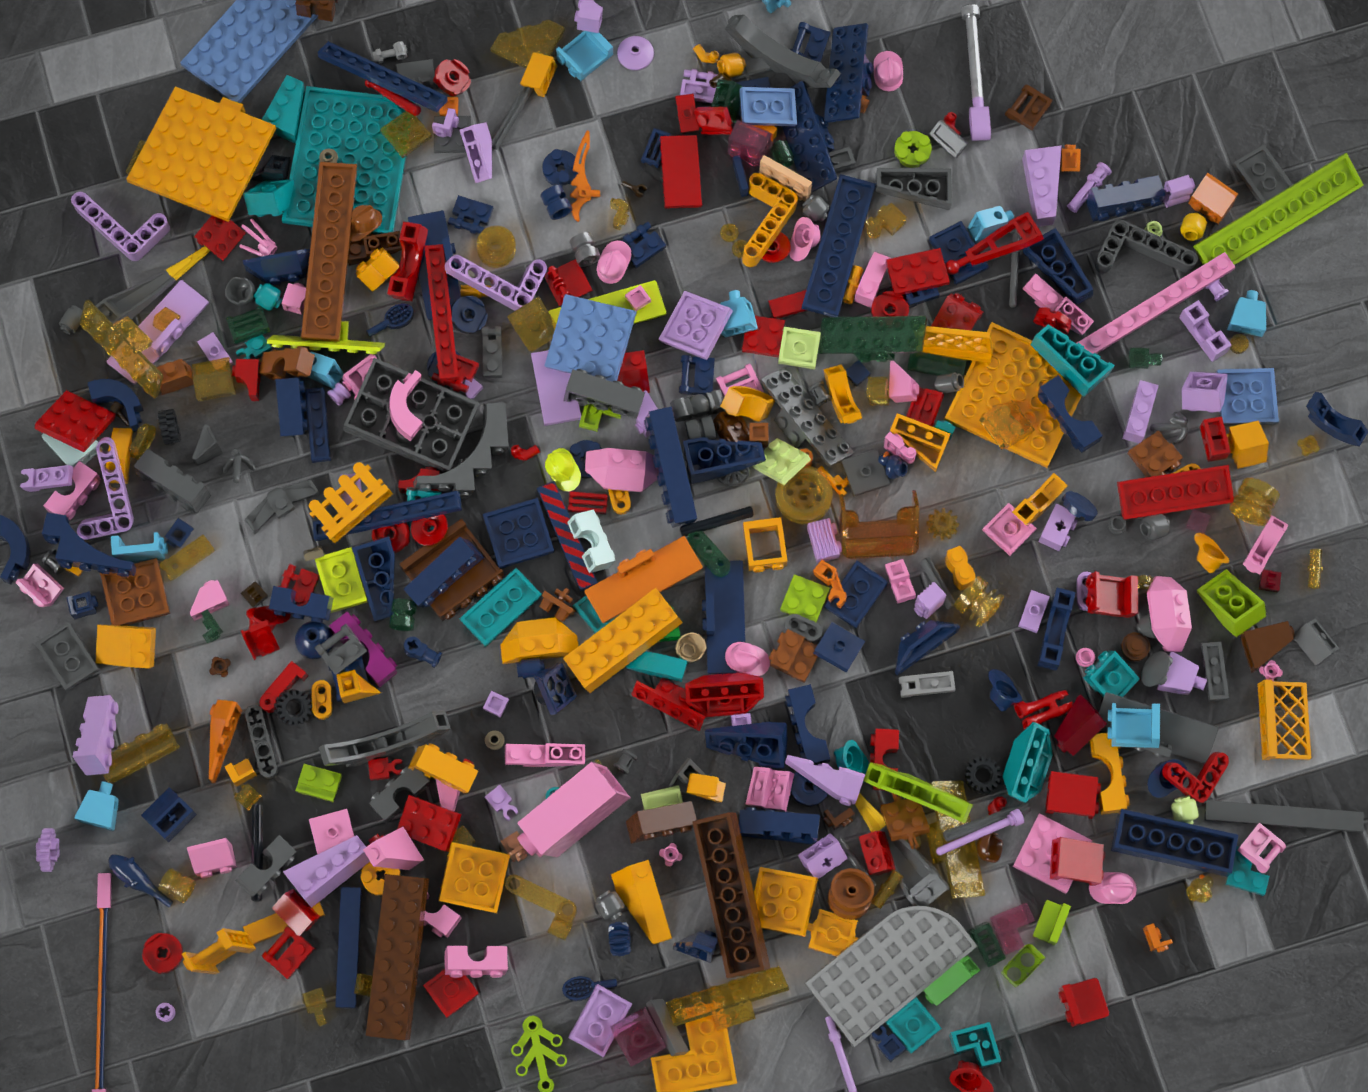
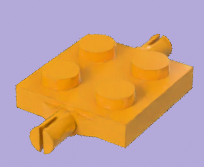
M819 909L814 923L808 922L807 930L811 931V940L808 948L832 956H838L859 939L855 937L858 920L843 919L835 913Z

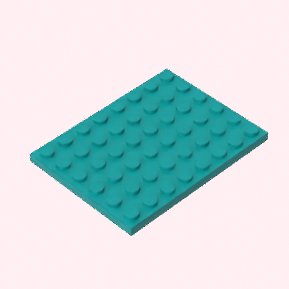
M306 86L289 180H294V187L290 205L283 211L282 223L313 227L320 163L319 156L323 150L333 149L338 155L337 163L357 164L353 209L360 205H371L373 209L378 210L382 215L381 225L370 234L378 235L394 232L413 115L382 95ZM327 155L325 158L330 159L332 156Z

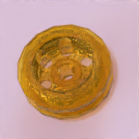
M806 465L785 485L778 482L775 491L776 505L781 514L791 522L808 524L823 518L830 509L833 497L832 485L826 474L817 468ZM802 481L803 484L798 486L795 482ZM813 483L816 487L811 488L809 484ZM787 490H792V491H793V495H792V496H788V495L786 494V491H787ZM806 495L807 499L801 500L800 496ZM816 495H819L822 499L820 501H816L814 497Z

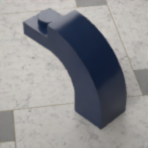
M99 379L87 382L94 404L100 405L117 401L126 408L129 424L133 432L141 430L140 423H142L140 412L144 411L137 395L130 387L112 379Z
M1315 392L1306 406L1310 412L1308 417L1317 427L1342 442L1360 447L1368 434V430L1361 420L1352 419L1337 412L1320 392Z
M0 515V539L8 542L11 550L10 558L0 578L5 583L11 585L13 580L15 581L19 576V568L27 571L31 550L28 539L13 521Z

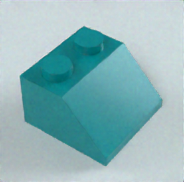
M294 180L263 181L245 192L243 196L248 214L257 215V217L272 214V216L283 214L282 211L290 205Z

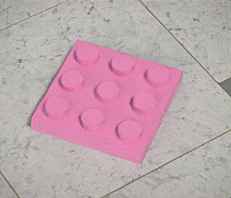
M1039 813L1013 867L1066 894L1073 880L1063 878L1059 880L1050 879L1052 840L1059 837L1092 842L1093 840Z

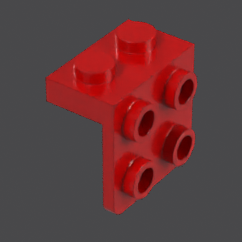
M951 293L947 296L931 327L972 331L975 323L984 312L980 310L981 307L979 305L964 301L965 298L962 295Z
M1097 978L1072 985L1066 984L1059 988V999L1065 1005V1017L1067 1022L1071 1024V1027L1105 1018L1109 1015V1010Z

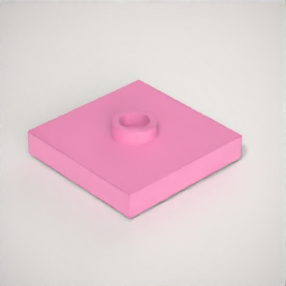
M1010 503L982 529L1009 556L1037 529L1033 524L1026 526L1014 515L1012 511L1015 508Z
M348 809L309 819L317 854L354 837Z

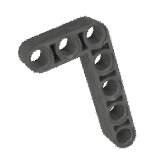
M1117 220L1113 223L1095 262V269L1099 273L1109 272L1122 245L1185 273L1191 272L1194 269L1198 258L1195 252L1124 220ZM1115 229H1121L1123 233H1118ZM1136 236L1140 241H1135L1132 237ZM1112 244L1116 247V249H1111L1108 247V245ZM1149 244H1155L1157 248H1151ZM1170 251V252H1172L1175 256H1169V255L1167 254V252ZM1184 259L1190 260L1191 264L1185 263ZM1106 260L1109 264L1104 265L1100 261Z

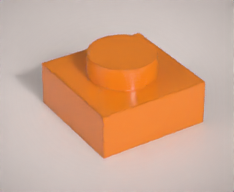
M447 97L448 102L439 110L440 116H446L448 108L455 109L456 116H458V97Z

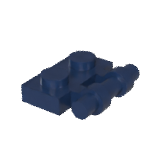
M458 195L452 211L453 215L458 216V218L450 217L448 224L453 225L454 228L459 230L461 228L469 230L470 233L475 235L477 233L484 235L485 228L481 227L480 223L488 225L494 207ZM466 218V219L472 220V221H474V222L471 224V223L465 222L464 219Z
M649 222L638 225L635 231L625 234L622 237L623 239L620 240L630 247L632 254L630 261L636 268L666 248V244L656 231L650 235L646 232L652 228ZM641 236L643 240L635 244L633 240Z

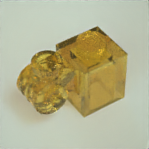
M891 202L887 206L883 205L878 210V215L875 218L870 217L867 219L864 225L867 228V235L872 239H877L880 237L882 228L893 236L905 225L907 217Z

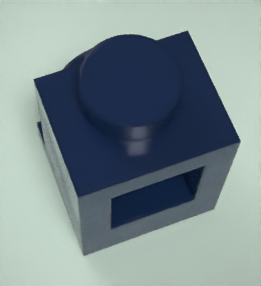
M178 517L165 535L167 538L166 542L174 548L176 546L181 548L194 528ZM176 530H180L182 532L181 537H176L174 535Z

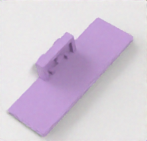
M180 280L107 360V364L135 385L209 304L208 300L184 281Z

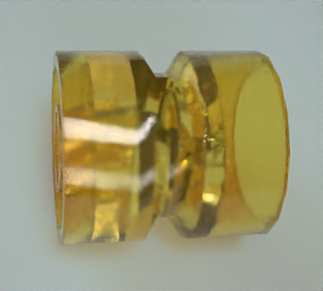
M170 868L163 876L158 890L168 896L173 894L175 900L185 903L192 894L196 881L188 876L181 877L180 872Z

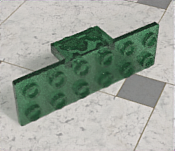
M927 317L823 318L818 353L854 354L861 362H870V360L887 362V360L895 359V353H922Z

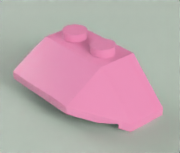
M604 448L586 452L585 471L604 489L643 492L657 481L659 473L658 468H655L652 457L654 455L646 451Z
M1155 576L1147 591L1152 631L1163 645L1162 648L1165 652H1182L1192 629L1187 591L1172 577Z

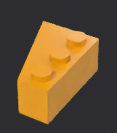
M897 413L890 432L901 436L905 443L904 446L914 448L916 456L936 472L950 438V433Z

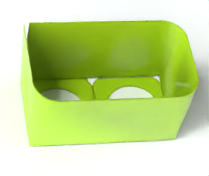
M1026 944L1003 968L1001 974L1016 988L1028 978L1046 957L1032 944ZM1030 953L1034 956L1035 962L1031 967L1022 965L1021 956L1023 954ZM1011 967H1016L1021 971L1019 980L1012 981L1007 977V971Z

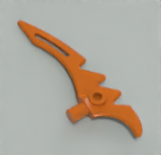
M588 130L582 138L574 161L573 171L578 172V174L571 182L572 186H577L570 194V197L577 199L571 206L573 209L572 215L578 222L580 221L579 212L582 205L590 201L591 197H600V190H591L585 174V159L590 148V132ZM586 143L587 145L582 156L581 164H579L580 155L583 146Z

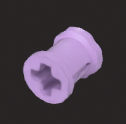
M1220 279L1205 287L1214 295L1215 301H1219L1229 293V290L1225 289L1220 283Z

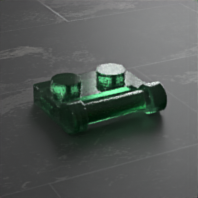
M261 306L235 317H226L235 344L271 332Z

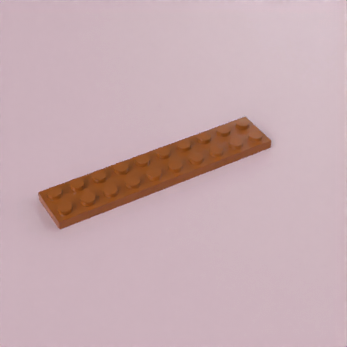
M319 163L301 333L302 340L340 342L357 164Z

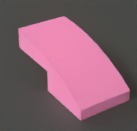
M901 559L885 564L897 603L915 599L916 593L909 579V572L904 560Z

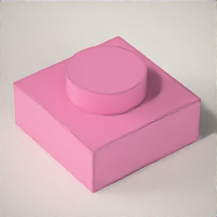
M641 285L625 294V298L635 311L651 302L650 297Z

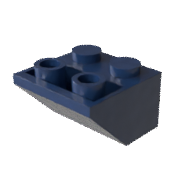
M170 787L141 814L168 843L197 815Z

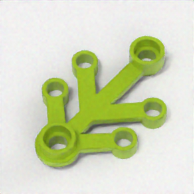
M529 1016L523 1022V1035L518 1043L511 1048L512 1054L519 1057L523 1054V1047L530 1037L532 1039L533 1045L523 1062L517 1065L516 1073L518 1076H525L528 1073V1067L536 1057L540 1075L538 1089L540 1092H552L554 1090V1082L548 1078L543 1055L553 1060L559 1067H564L567 1064V1058L565 1055L557 1054L541 1044L539 1035L551 1041L554 1047H560L563 1039L560 1035H554L544 1029L540 1018ZM531 1022L536 1023V1028L533 1030L529 1028ZM555 1037L561 1040L557 1045L553 1043ZM515 1047L521 1048V1052L519 1054L514 1053ZM559 1057L565 1059L564 1064H558L557 1060ZM521 1066L526 1069L523 1074L518 1073V1068ZM544 1082L550 1083L548 1089L542 1088Z

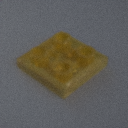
M407 111L380 129L383 136L402 158L432 138V134L421 121Z

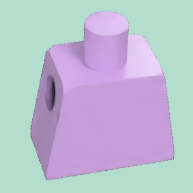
M1171 651L1169 656L1173 658V662L1167 672V681L1163 685L1158 684L1157 690L1182 695H1189L1192 687L1203 690L1207 679L1196 676L1199 666Z

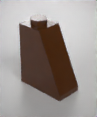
M1288 621L1245 631L1241 634L1240 639L1251 673L1256 672L1292 642L1295 633Z

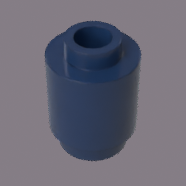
M539 657L522 659L521 662H516L518 678H534V675L539 674V671L545 669L544 661H540Z

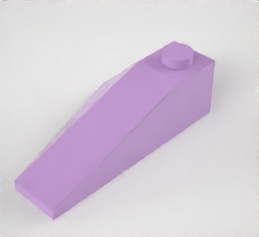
M787 755L785 763L833 798L840 800L839 803L846 806L855 805L865 774L840 767L839 770H834L829 764L814 765V762L811 760Z

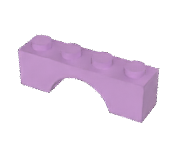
M579 0L578 8L580 10H576L574 19L577 22V30L599 33L603 7L596 4L594 0Z

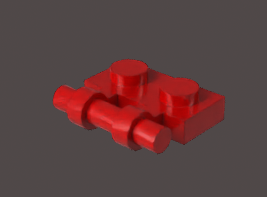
M456 354L459 380L440 382L439 374L433 373L431 379L437 381L439 385L452 387L454 391L467 393L469 386L463 384L464 380L472 382L479 363Z
M289 564L287 570L282 575L284 578L281 585L278 587L288 588L290 581H295L293 590L296 591L295 602L297 606H304L308 603L310 594L314 593L320 576L302 568L299 575L294 574L296 566Z

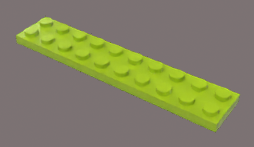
M1344 153L1193 247L1203 265L1224 252L1235 265L1364 186L1348 154Z

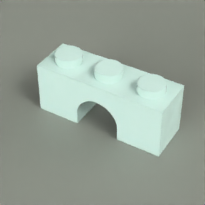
M594 509L574 514L567 522L574 539L585 538L592 546L582 555L588 572L592 573L609 568L616 561L615 554L609 546L607 535L603 532L600 519Z

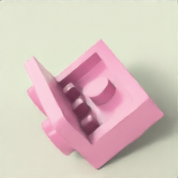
M38 563L32 565L23 579L16 581L20 590L28 594L39 607L52 606L64 590Z

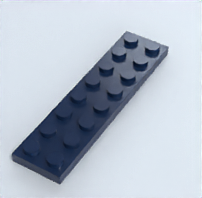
M840 174L801 309L838 318L876 183Z

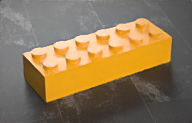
M655 588L563 659L583 687L591 693L683 622L658 589Z

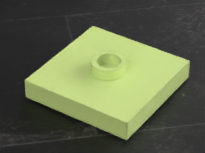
M784 327L778 364L815 369L821 332Z

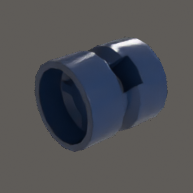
M561 185L551 186L540 195L544 205L548 206L547 212L552 220L561 219L573 210Z

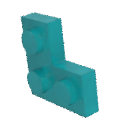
M1237 846L1232 874L1227 877L1225 885L1264 896L1270 876L1251 871L1252 862L1237 851L1239 848Z

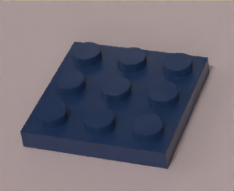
M538 498L483 514L499 569L554 553Z

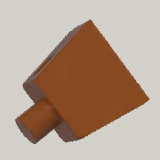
M182 359L167 362L156 367V379L162 395L196 384L191 366Z

